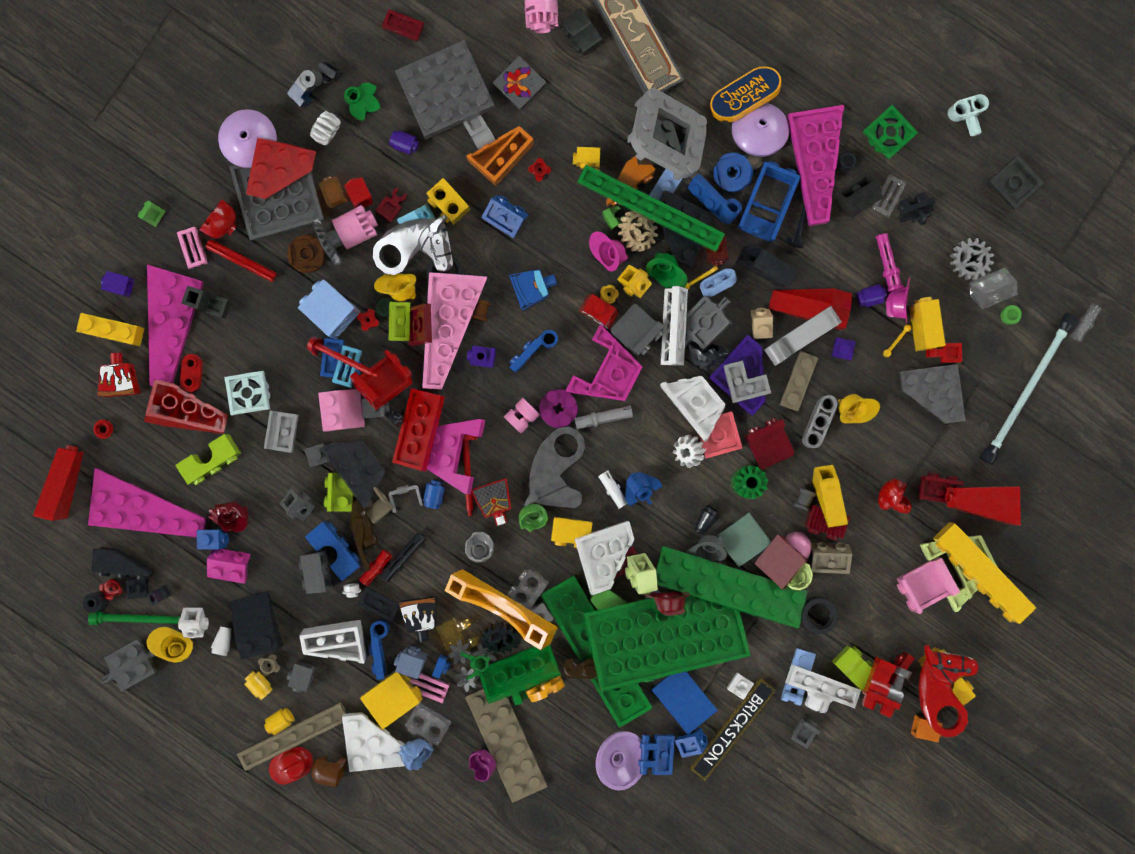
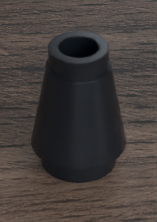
M706 505L705 508H702L694 529L704 535L719 518V512L713 507Z

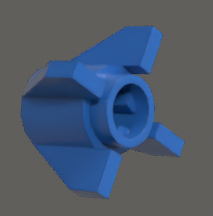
M641 472L632 473L626 483L625 500L629 506L637 503V499L640 501L646 500L651 505L652 489L656 491L662 485L657 478Z

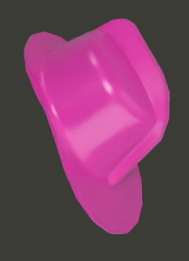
M599 231L592 233L590 236L589 245L592 254L608 271H615L619 264L628 259L624 245L619 240H612Z
M910 277L907 287L892 291L886 300L887 316L906 319V323Z

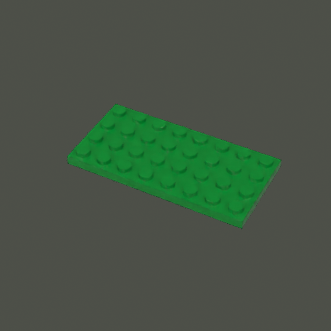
M692 596L685 597L684 613L672 616L662 614L657 609L654 598L583 614L601 692L751 656L740 611Z

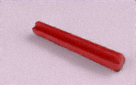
M212 239L206 245L207 249L270 282H273L277 276L274 271Z

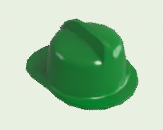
M657 252L654 259L647 263V273L665 288L670 289L673 286L684 288L687 285V275L678 267L677 260L673 255Z

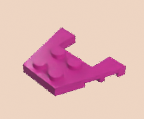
M599 325L592 341L608 348L609 351L592 384L573 375L566 391L625 401L642 366L602 325Z
M476 419L437 427L427 469L464 494H471L474 477L457 474L463 438L465 434L482 437L485 420Z

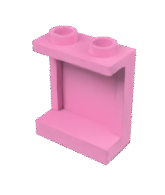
M939 557L927 561L896 578L899 583L897 584L899 591L902 595L905 594L908 599L906 601L908 608L918 614H921L923 609L949 595L955 596L960 593L943 559Z

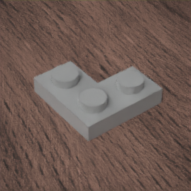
M743 361L723 366L733 403L771 393L767 375L747 379Z

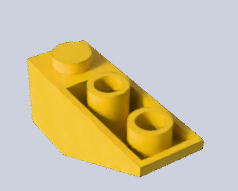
M834 466L815 467L812 483L828 527L847 525L848 521L840 483Z

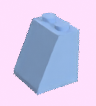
M324 279L322 281L319 280L313 285V291L300 300L298 309L328 337L337 339L361 311Z

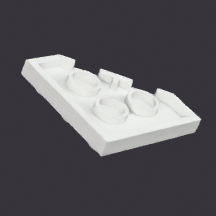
M624 521L575 538L591 595L611 589L614 583L613 580L617 572L620 571L626 558L625 555L634 541L629 521Z
M363 712L343 714L342 720L349 772L405 766L401 755L398 754L401 750L400 746L405 745L400 740L397 741L387 730H382L379 724L376 725Z

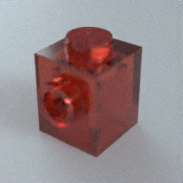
M726 236L723 237L716 252L705 247L707 264L712 263L713 266L724 265V261L729 259Z

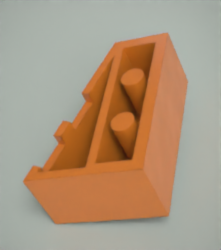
M518 126L466 157L470 164L497 186L534 145V139Z

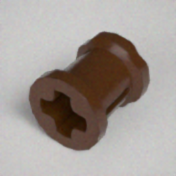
M478 299L471 319L487 322L488 318L486 316L491 303Z

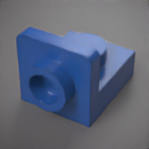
M698 728L693 734L679 736L675 740L682 758L702 754L708 745L707 736L703 733L702 728Z

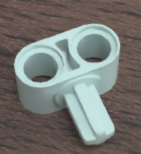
M982 94L959 100L949 108L948 117L955 122L966 120L970 136L979 135L981 128L977 116L988 108L989 100ZM974 102H978L980 104V109H977L974 106ZM956 107L962 110V115L956 112Z

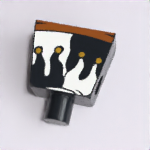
M437 596L401 600L399 607L407 632H417L418 642L429 641L428 630L435 629L437 626Z

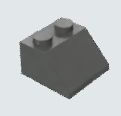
M327 551L300 555L298 565L300 571L303 570L302 587L304 590L306 589V593H322L333 588Z

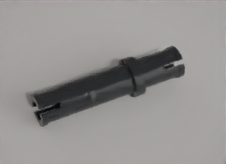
M418 531L401 552L390 560L391 563L379 575L385 581L390 582L393 576L404 568L403 565L427 538Z

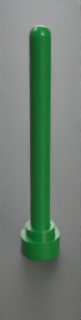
M98 611L94 613L89 612L88 623L89 625H99V623L178 624L181 616L104 614V612Z

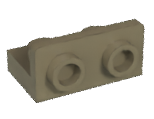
M825 542L811 543L812 557L810 568L813 573L850 574L852 551L849 544L841 542L836 544Z

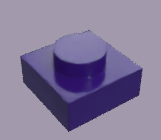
M835 338L831 357L852 360L855 341Z

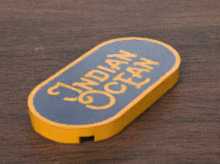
M758 67L720 89L713 95L710 102L713 116L722 122L723 120L735 122L769 102L780 92L782 84L780 74L771 67Z

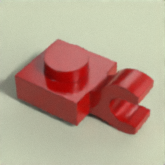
M945 343L946 346H942L941 349L926 350V358L941 357V363L962 362V343Z

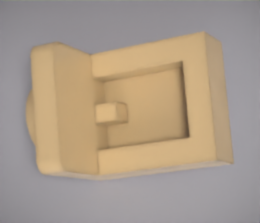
M757 308L756 310H751L753 339L773 338V316L770 309Z

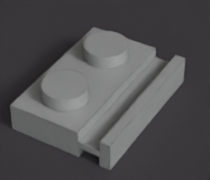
M270 411L264 449L293 453L299 415Z

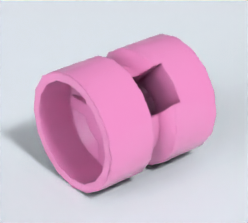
M524 398L515 405V410L511 409L504 416L521 434L529 427L528 423L533 422L540 415ZM522 414L524 417L519 420L518 417Z

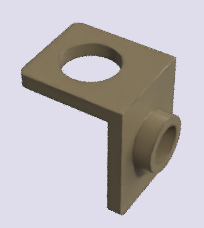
M376 487L373 489L379 496V499L372 504V508H368L366 514L374 524L394 508L388 498Z

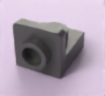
M362 399L363 418L387 417V413L390 411L389 401L378 410H375L366 399Z

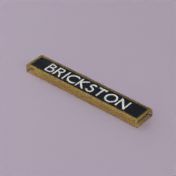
M759 678L744 700L741 701L708 743L704 752L690 766V770L706 781L773 696L776 689L762 678Z

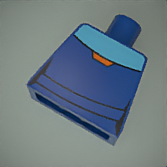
M540 270L509 275L522 312L548 298L547 288L557 285L554 274L542 277Z

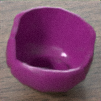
M483 749L471 753L469 769L475 771L474 778L481 782L487 781L496 770L494 757Z

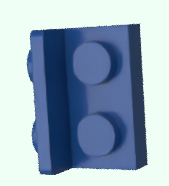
M496 195L491 198L481 218L514 238L524 220L527 219L528 214L525 213L522 207L509 203L506 197Z

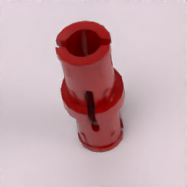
M383 549L377 558L368 564L370 570L365 571L359 580L364 585L369 586L372 580L382 573L383 567L393 556Z

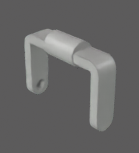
M417 485L397 487V490L389 493L390 503L394 507L392 509L393 513L397 511L392 495L404 494L413 489H416L420 506L423 505L421 493Z

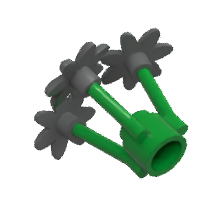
M458 640L457 646L450 645L454 652L448 654V657H454V665L459 660L464 664L465 658L470 660L471 668L467 672L464 667H461L462 674L455 675L457 679H460L457 687L464 685L465 691L468 692L469 686L477 688L474 681L479 679L480 672L487 669L490 660L496 661V657L492 655L494 653L493 650L487 652V648L483 649L479 643L477 644L479 651H474L472 653L474 656H472L469 651H465L469 643L462 646V641Z

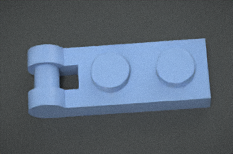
M796 648L791 665L793 664L811 671L816 654ZM785 683L781 700L786 702L788 700L793 701L794 704L801 706L805 690ZM791 688L797 689L796 694L791 693Z

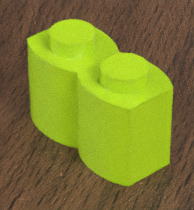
M847 645L832 662L862 691L865 688L873 664L869 660L865 662L861 658L863 654L855 646L851 648Z

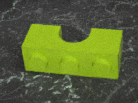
M223 434L208 444L212 450V458L208 463H203L198 455H190L175 465L187 485L195 484L196 486L205 481L204 477L208 474L214 475L221 471V466L224 464L230 465L238 460L237 456L241 452L229 434Z

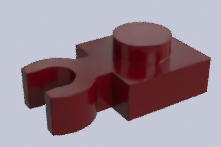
M398 188L393 190L391 199L386 196L375 210L377 215L390 224L402 210V206L399 203L405 202L407 198L406 193L402 197L396 196L399 191Z

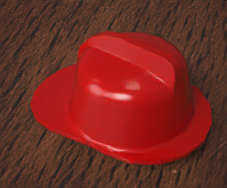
M294 747L277 755L269 764L270 777L278 784L284 785L304 777L313 766L312 755L303 747Z

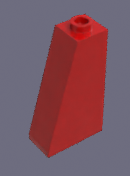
M66 445L65 448L57 449L35 508L34 517L51 521L68 519L84 454L82 451H77L78 447Z
M1020 487L947 488L945 495L947 507L1008 525H1021Z

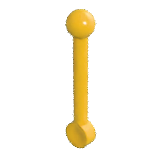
M713 267L706 273L687 283V285L684 288L689 290L690 286L705 278L706 276L710 275L711 273L717 271L718 267Z
M906 324L904 326V330L893 342V344L889 347V349L883 351V355L885 357L891 356V351L893 350V348L898 344V342L902 339L906 332H909L911 330V326L909 324Z

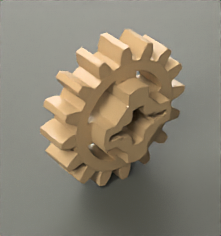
M634 211L625 213V217L621 218L623 223L618 225L622 229V231L618 232V235H623L621 242L626 241L625 247H631V251L638 250L640 252L651 248L650 245L655 243L653 238L658 236V234L654 233V230L658 229L657 226H653L654 221Z

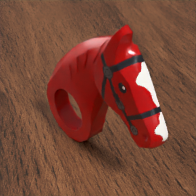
M925 645L926 659L924 660L919 679L921 710L934 732L944 737H955L964 731L968 723V714L954 694L951 685L964 676L976 675L979 666L973 658L946 652H933L929 645ZM945 706L955 707L958 713L956 724L950 728H942L937 722V714Z

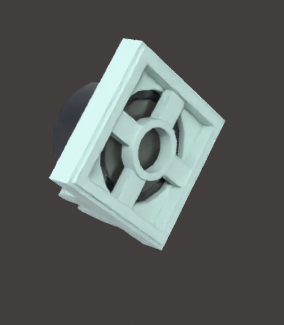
M264 371L225 377L230 415L270 409L269 385L266 382Z

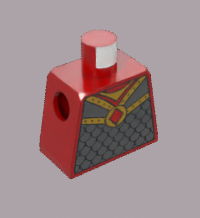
M507 478L471 490L485 518L493 515L497 526L507 523L504 511L512 509Z

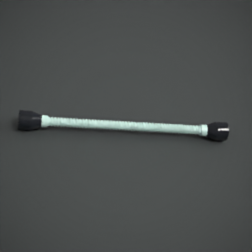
M1069 313L1063 315L1060 320L1059 330L1056 333L1057 335L1041 360V364L1035 370L1027 387H1025L1026 389H1024L1015 404L1016 406H1014L1011 414H1009L996 439L983 450L979 457L984 462L994 465L999 455L1001 443L1008 433L1007 431L1012 427L1011 425H1013L1020 410H1022L1021 408H1023L1032 393V389H1034L1046 366H1048L1051 358L1054 356L1058 349L1057 347H1059L1061 341L1078 323L1079 319Z

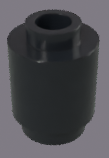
M97 591L84 597L83 607L87 612H98L107 607L109 600L105 599L103 592Z

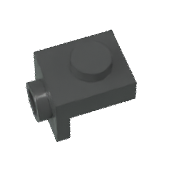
M801 718L789 738L807 749L815 735H819L821 731L817 728L818 724L808 718L806 721Z

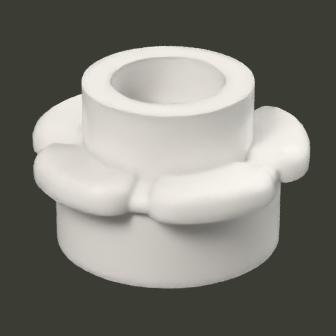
M358 583L346 584L342 593L346 594L348 598L357 597L361 589H359Z

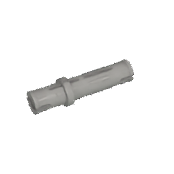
M629 405L605 412H591L590 415L575 417L574 420L578 430L590 426L598 427L599 424L632 418L633 413Z

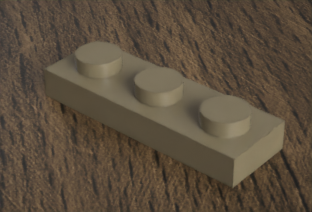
M801 351L798 353L781 398L780 406L796 412L799 411L817 363V357Z

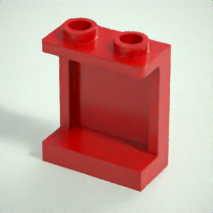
M388 350L384 351L385 358L371 367V369L379 374L378 378L366 373L359 376L357 372L350 375L354 387L375 410H378L413 384L411 379L412 373L407 366L403 367L398 356L395 353L391 354Z

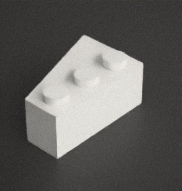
M361 620L305 628L300 634L304 655L324 658L333 657L343 661L352 660L358 661V663H365L367 652Z

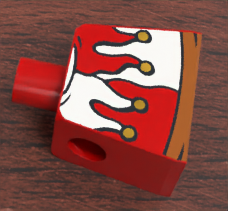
M589 294L578 312L608 330L619 314L615 307L593 294Z
M111 353V365L100 366L98 397L141 394L134 365L123 363L122 353Z

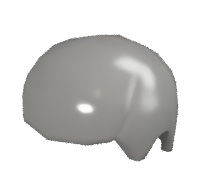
M474 532L465 543L466 555L476 563L487 561L494 552V543L491 537L484 532Z

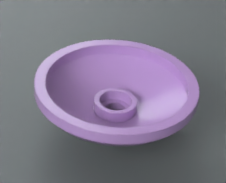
M765 103L743 118L733 122L732 136L737 146L744 152L759 157L769 156L778 152L785 145L789 136V123L779 108Z
M249 109L239 110L228 116L222 123L218 135L219 147L223 155L231 163L239 167L251 168L257 136L277 141L276 130L272 122L264 114ZM247 133L246 138H242L241 135Z
M619 731L610 735L600 746L596 757V771L599 779L605 786L614 790H625L633 786L641 778L642 774H640L638 760L641 758L639 745L642 740L636 734L628 731Z

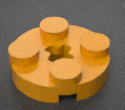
M558 676L550 681L526 690V694L531 702H536L548 697L547 695L552 692H558L565 684L562 677Z

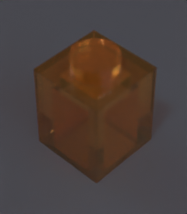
M329 176L324 178L323 182L318 183L326 204L330 208L348 202L341 182L337 177Z

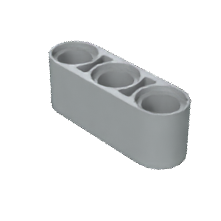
M827 395L818 399L802 437V442L807 448H817L822 444L838 403L835 397ZM825 399H828L831 402V407L829 409H825L823 407V401ZM817 417L823 418V426L818 427L816 425ZM811 434L815 435L817 439L814 445L808 442V437Z

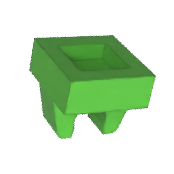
M147 201L144 203L143 209L139 211L138 217L156 227L166 211Z
M618 206L608 208L602 213L611 231L617 229L618 225L623 223L621 218L614 217L615 213L620 211Z

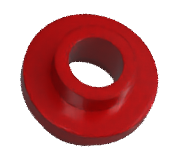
M108 420L97 421L93 428L94 434L101 439L109 438L113 433L112 423ZM103 426L107 428L105 433L102 432Z

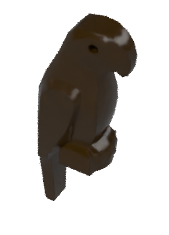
M355 500L352 504L350 529L366 571H369L370 568L364 548L378 544L379 539L373 535L372 523L366 514L367 509L372 508L371 502L369 501L368 505L363 509L360 503Z
M593 656L584 659L579 664L575 663L573 658H569L563 664L565 674L569 678H597Z

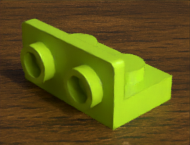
M328 473V477H325V488H328V495L324 498V506L327 507V512H352L354 495L338 473Z

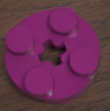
M558 389L548 392L542 398L539 411L541 418L546 424L555 428H561L569 425L577 415V404L575 398L569 392ZM560 403L564 411L556 414L553 406H557Z

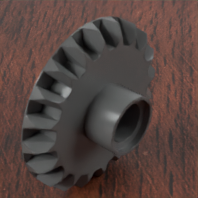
M313 220L312 222L322 248L329 255L335 266L340 265L341 257L337 247L343 245L336 229L328 232L321 220Z

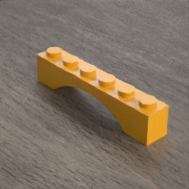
M462 569L451 574L445 588L446 592L457 599L478 605L500 616L510 623L525 641L542 650L551 644L558 628L557 626Z

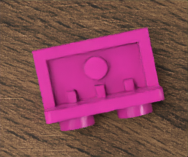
M212 549L207 558V577L245 584L250 554L224 549Z

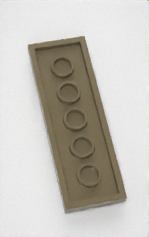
M483 688L466 695V701L487 748L496 761V768L512 803L546 788L547 783L509 698L506 697L488 704Z

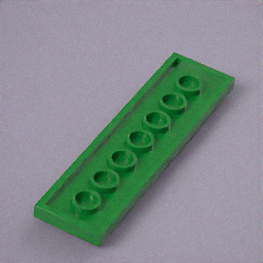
M661 547L655 568L657 586L676 592H689L690 596L792 628H799L808 591L792 590L788 586L785 589H781L773 580L671 548Z
M572 575L542 593L541 596L581 662L586 658L592 657L583 614L595 610L576 577ZM598 678L591 679L619 728L652 709L650 702L638 683L601 692Z

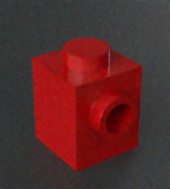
M362 177L358 179L353 178L344 185L354 209L361 205L365 208L373 204L372 196Z

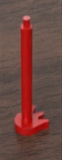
M313 336L308 341L307 349L313 355L317 356V351L319 350L372 377H379L375 370L322 345L324 341L320 338Z
M465 434L463 438L464 475L471 477L469 440H475L478 437ZM472 492L471 494H466V511H468V516H472Z

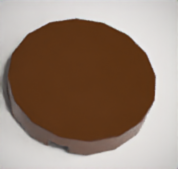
M301 235L296 237L288 246L287 257L294 269L301 273H312L322 267L326 259V253L316 237Z

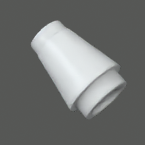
M220 627L211 646V653L227 656V653L230 652L232 629Z

